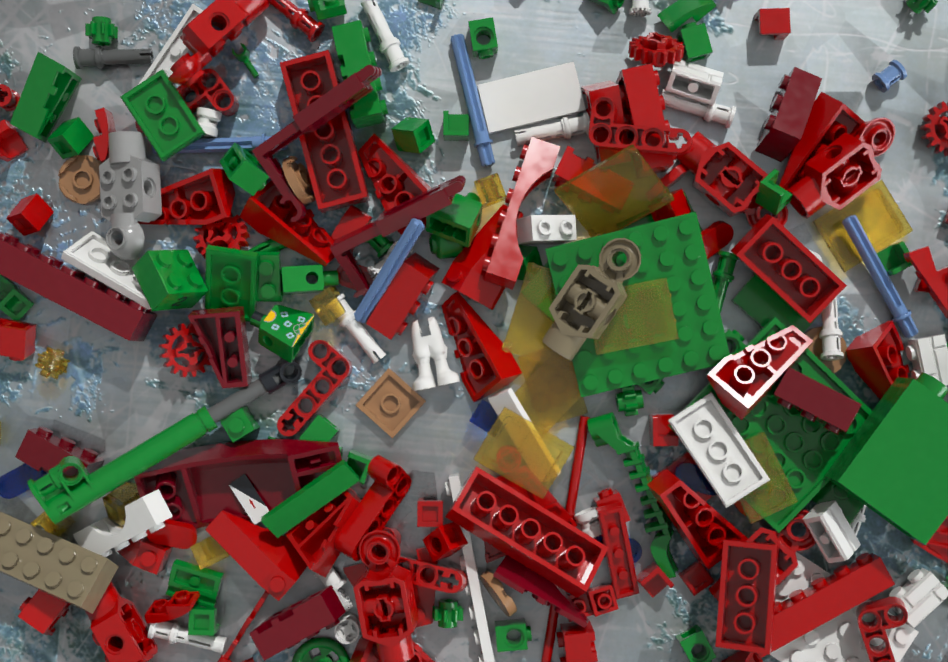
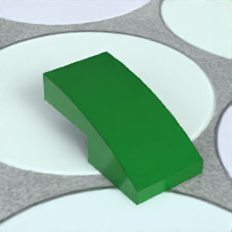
M678 0L657 16L673 33L690 17L697 23L717 5L713 0Z
M0 274V310L11 319L19 321L34 303L11 280Z

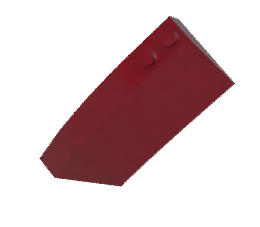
M295 439L236 441L234 443L211 444L179 450L134 477L140 498L159 489L173 516L169 519L192 524L197 529L208 526L222 510L246 520H251L229 486L230 483L243 474H246L270 511L342 461L338 442Z

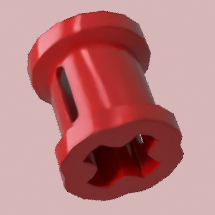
M0 84V107L9 112L14 111L19 102L20 94L8 86Z

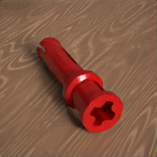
M268 0L275 9L290 20V24L294 29H299L307 35V39L310 42H314L322 34L325 25L313 19L309 15L308 10L299 9L289 0H279L286 7L277 0Z

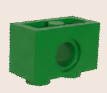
M234 142L219 162L230 181L254 196L257 191H261L266 186L269 176L254 155Z

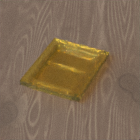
M882 180L872 185L841 210L834 208L813 221L843 272L863 262L842 223L848 216H857L876 253L913 231Z
M667 278L623 286L628 297L600 338L593 340L596 354L599 355L679 339Z
M504 406L473 460L543 499L566 463L574 446Z

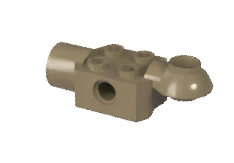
M615 238L608 241L600 252L598 267L577 265L549 307L555 321L542 339L544 344L559 355L572 360L587 338H600L628 297L622 283L624 280L632 278L638 272L641 265V253L633 241L626 238ZM620 254H626V263L618 267L616 264L617 257Z

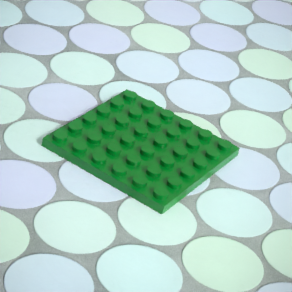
M696 212L545 249L556 296L577 265L599 266L600 252L608 241L615 238H626L633 241L641 253V265L638 272L632 278L624 280L622 283L628 297L600 338H587L572 359L581 397L716 366L724 357L730 355ZM620 254L617 257L616 264L618 267L626 263V254Z
M772 317L741 351L752 344L755 345L766 340L767 337L786 329V327L776 317ZM809 349L790 368L862 404L845 436L840 433L836 435L824 428L825 425L816 420L811 422L800 416L801 412L793 407L789 410L777 404L778 399L774 397V393L784 375L743 420L721 403L710 382L683 409L685 410L706 395L713 394L770 478L769 481L742 499L778 533L830 481L825 477V474L872 412ZM669 424L668 427L675 433V431Z

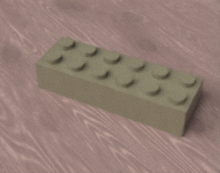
M0 512V573L93 614L119 566L106 557Z

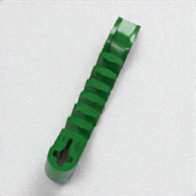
M613 412L589 418L587 421L588 429L596 447L609 444L616 450L617 455L626 453L627 458L623 459L625 467L635 465L636 470L629 471L630 479L640 478L641 483L635 484L636 492L646 491L647 494L640 497L642 506L652 505V508L643 510L645 519L657 517L658 519L657 521L644 524L645 531L649 533L662 529V531L655 535L651 543V553L658 566L669 579L676 577L675 573L679 569L670 551V539L674 533L671 526L672 522L647 486L653 479L650 475L649 466L647 467L645 464V456L639 450V441L634 442L621 433Z

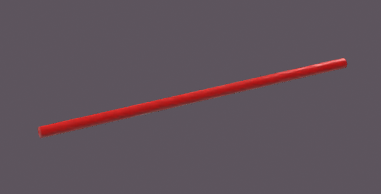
M580 416L565 508L573 518L588 433L587 421L590 417ZM550 604L541 662H551L559 616V613L554 610L555 606L553 604Z

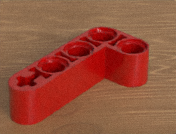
M204 69L205 75L190 88L185 84L176 88L185 102L186 96L189 93H196L193 101L186 102L193 114L197 111V107H203L209 102L224 116H232L238 111L239 102L225 81L213 69ZM210 78H216L215 85L213 87L207 88V80ZM224 98H231L228 107H220V103ZM135 122L137 131L143 133L138 123Z
M602 96L597 98L592 104L589 139L600 149L679 156L689 153L692 149L693 140L689 132L684 129L617 124L618 108L612 99ZM602 105H611V112L607 116L599 115V108ZM600 130L608 131V138L604 142L596 141V135ZM633 132V142L627 145L622 144L621 138L623 134ZM652 134H659L661 136L660 143L654 147L647 144L648 137ZM666 134H669L668 138L672 141H677L679 136H683L687 144H682L681 148L678 149L675 143L668 142V148H665L667 143Z
M316 340L308 348L309 357L322 370L277 421L278 431L284 436H293L299 433L352 372L350 360L328 341ZM319 344H323L327 348V354L324 358H319L315 354V348ZM339 360L343 361L346 365V371L342 375H338L334 371V364ZM322 379L329 383V390L325 394L319 392L317 388L318 382ZM305 398L311 400L313 404L310 412H305L301 408V402ZM296 415L301 416L293 423L295 429L291 428L288 430L286 428L288 425L286 420H291Z
M380 455L375 456L368 465V474L374 480V483L347 520L334 542L336 550L354 561L361 560L359 555L361 539L369 532L384 528L411 487V478L403 468Z
M384 527L382 531L392 534L397 539L399 546L401 545V534L397 529L392 527ZM376 545V549L379 552H386L383 546ZM401 555L397 562L399 566H402L405 562L409 564L414 585L446 593H458L467 586V576L459 569ZM428 568L432 569L435 574L432 582H428L425 579V571ZM455 576L459 584L453 586L452 582L442 581L443 577Z
M887 597L860 604L856 610V617L870 662H896L886 629L899 627L907 622L908 612L904 602L898 597ZM892 607H898L901 609V613L897 616H892L888 614V610ZM866 613H872L876 617L873 621L866 622L862 619V616ZM873 638L884 640L879 646L870 644Z

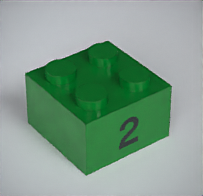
M188 249L147 251L132 267L152 311L192 308L208 292Z

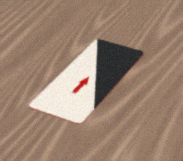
M243 474L229 484L254 524L260 522L261 517L268 513L269 510L246 474Z

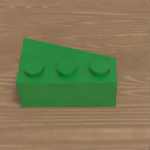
M38 52L17 107L12 114L10 124L46 143L82 78L60 63Z

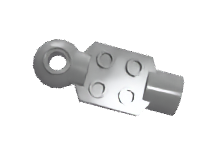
M118 131L108 134L109 158L99 165L101 216L111 222V228L108 230L105 239L107 246L116 257L129 261L135 259L144 247V232L138 221L149 223L162 215L160 164L146 158L144 133Z

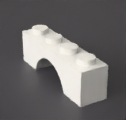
M158 489L125 506L126 519L124 527L115 525L106 517L76 532L73 536L79 546L107 557L113 554L112 548L117 552L130 545L129 539H132L134 543L146 537V530L149 529L152 534L165 527L163 521L173 516Z

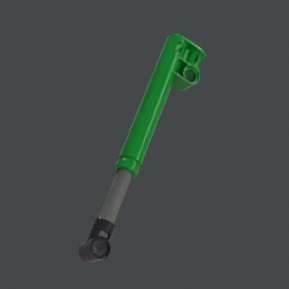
M281 358L275 366L259 374V379L250 383L249 386L240 389L208 409L205 406L196 410V413H191L92 473L87 471L79 458L67 456L58 465L49 469L48 474L36 481L30 479L27 481V484L54 524H57L206 435V432L216 429L218 427L217 422L268 392L270 395L288 383L297 382L302 376L301 366L295 360L290 363ZM287 365H294V371L291 375H283V370ZM68 466H74L78 471L74 475H66L63 469Z

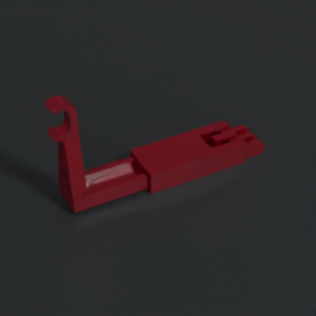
M372 65L365 66L294 115L292 123L252 150L259 163L282 194L283 198L279 203L288 204L289 201H292L296 207L297 215L291 218V222L302 220L305 217L306 209L289 186L278 158H273V155L304 133L314 132L374 89L370 83L382 75L381 68Z
M459 175L381 213L377 220L333 242L330 250L357 290L353 297L365 296L370 286L351 248L380 234L385 237L407 226L413 218L420 220L451 205L455 194L463 190L466 182L464 176Z

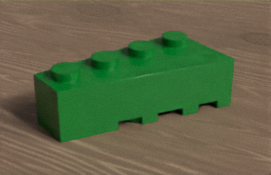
M361 20L331 27L339 61H341L340 69L343 81L367 65L377 66L374 51L369 52L367 43L371 42L368 27L363 28ZM380 77L370 83L374 89L350 106L352 110L350 111L351 119L356 129L385 123L384 115L388 114L385 99L380 100L378 91L383 90Z

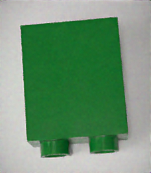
M922 372L916 380L914 378L901 377L895 379L830 467L825 477L906 536L926 545L948 516V403L943 400L948 393V388L939 380Z

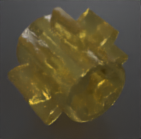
M47 347L46 352L38 353L35 367L42 369L40 375L46 378L50 376L51 378L58 379V375L67 373L66 369L70 360L63 357L65 351Z

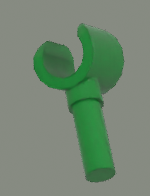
M240 43L244 48L243 53L237 54L232 48V54L238 61L246 65L255 79L259 74L249 59L250 52L244 44Z

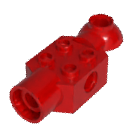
M215 0L182 30L180 39L193 55L191 56L189 53H186L170 68L173 73L168 80L175 84H185L188 88L193 86L205 75L202 69L212 61V57L214 58L224 49L223 46L227 43L226 40L229 39L231 42L242 33L241 30L245 26H248L269 8L268 0ZM212 26L220 28V31L215 30Z
M885 117L866 121L860 125L855 137L845 132L807 161L804 168V177L787 189L788 192L793 194L790 201L792 207L806 219L826 204L841 210L878 182L881 178L882 169L874 157L885 153L893 143L896 132L893 122Z
M698 131L692 137L693 146L690 152L685 155H677L676 160L694 174L692 186L729 217L742 213L745 214L748 224L753 228L762 218L760 215L761 209H765L755 203L759 192L760 182L768 174L730 142L716 146ZM787 205L777 215L772 213V216L783 226L788 219Z
M802 509L780 533L760 527L746 540L779 545L776 587L799 567L796 552L808 550L816 544L803 520L809 513L807 510ZM796 523L805 525V535L802 537L794 536L791 532L792 526ZM720 578L708 589L718 602Z
M375 530L367 533L359 544L361 561L369 570L360 576L353 587L362 637L376 642L379 662H406L415 655L411 633L414 632L419 621L411 571L397 564L400 558V546L397 539L386 531ZM376 545L383 546L386 552H379L376 549Z
M111 580L94 613L91 614L85 611L91 621L93 640L104 651L106 662H148L153 658V655L158 653L157 644L154 638H148L149 629L134 603L121 597Z

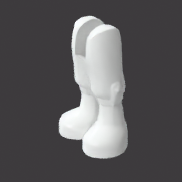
M428 317V328L431 333L428 336L422 337V330L418 320L411 322L412 356L419 369V376L413 382L414 391L436 387L430 366V358H433L435 362L438 386L460 382L458 373L451 371L446 360L448 347L444 344L435 317Z

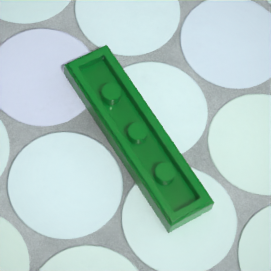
M343 459L263 515L261 522L279 538L360 481L359 476Z

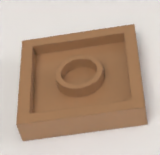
M388 368L359 400L356 406L391 438H394L426 400L393 370Z

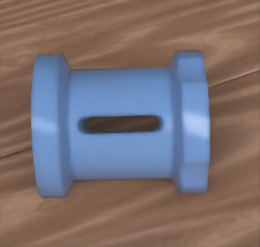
M894 59L880 73L876 72L872 75V80L876 87L885 93L895 82L904 80L907 77V72L904 66Z

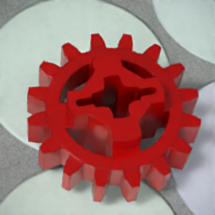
M652 32L647 37L638 36V39L632 38V41H629V57L634 58V61H640L642 64L652 63L654 67H664L666 63L675 64V61L680 62L681 58H683V42H678V39H672L670 35L665 36Z
M943 101L937 104V107L934 106L928 110L930 114L922 118L927 124L922 125L920 129L926 131V134L921 138L929 139L930 141L926 146L927 148L935 146L934 153L938 154L944 150V156H948V116H939L942 113H948V102L946 104Z
M230 213V216L226 219L210 225H202V228H195L198 236L193 237V240L197 244L195 247L199 254L201 253L206 260V247L208 245L242 250V247H248L249 244L246 239L250 238V234L247 231L248 227L239 215L233 216Z
M184 323L178 324V330L175 327L169 328L171 335H163L162 338L166 343L159 344V347L164 349V353L160 354L159 358H166L167 360L163 366H172L171 374H176L180 371V377H186L187 373L190 377H196V370L199 373H204L205 368L203 366H211L204 346L192 338V335L197 338L199 337L193 323H189L187 328ZM177 338V343L172 349L173 342ZM187 347H196V349L191 350L187 354L178 353ZM202 352V356H201L200 360L198 361L197 358L199 357L200 353ZM174 358H178L179 360H181L182 364L185 365V367L179 365L174 360Z

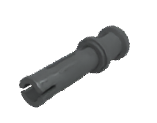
M75 46L73 49V60L76 69L88 66H97L98 69H103L106 65L152 64L154 62V59H151V57H154L152 48L105 50L101 46H96L95 49H81L79 46Z

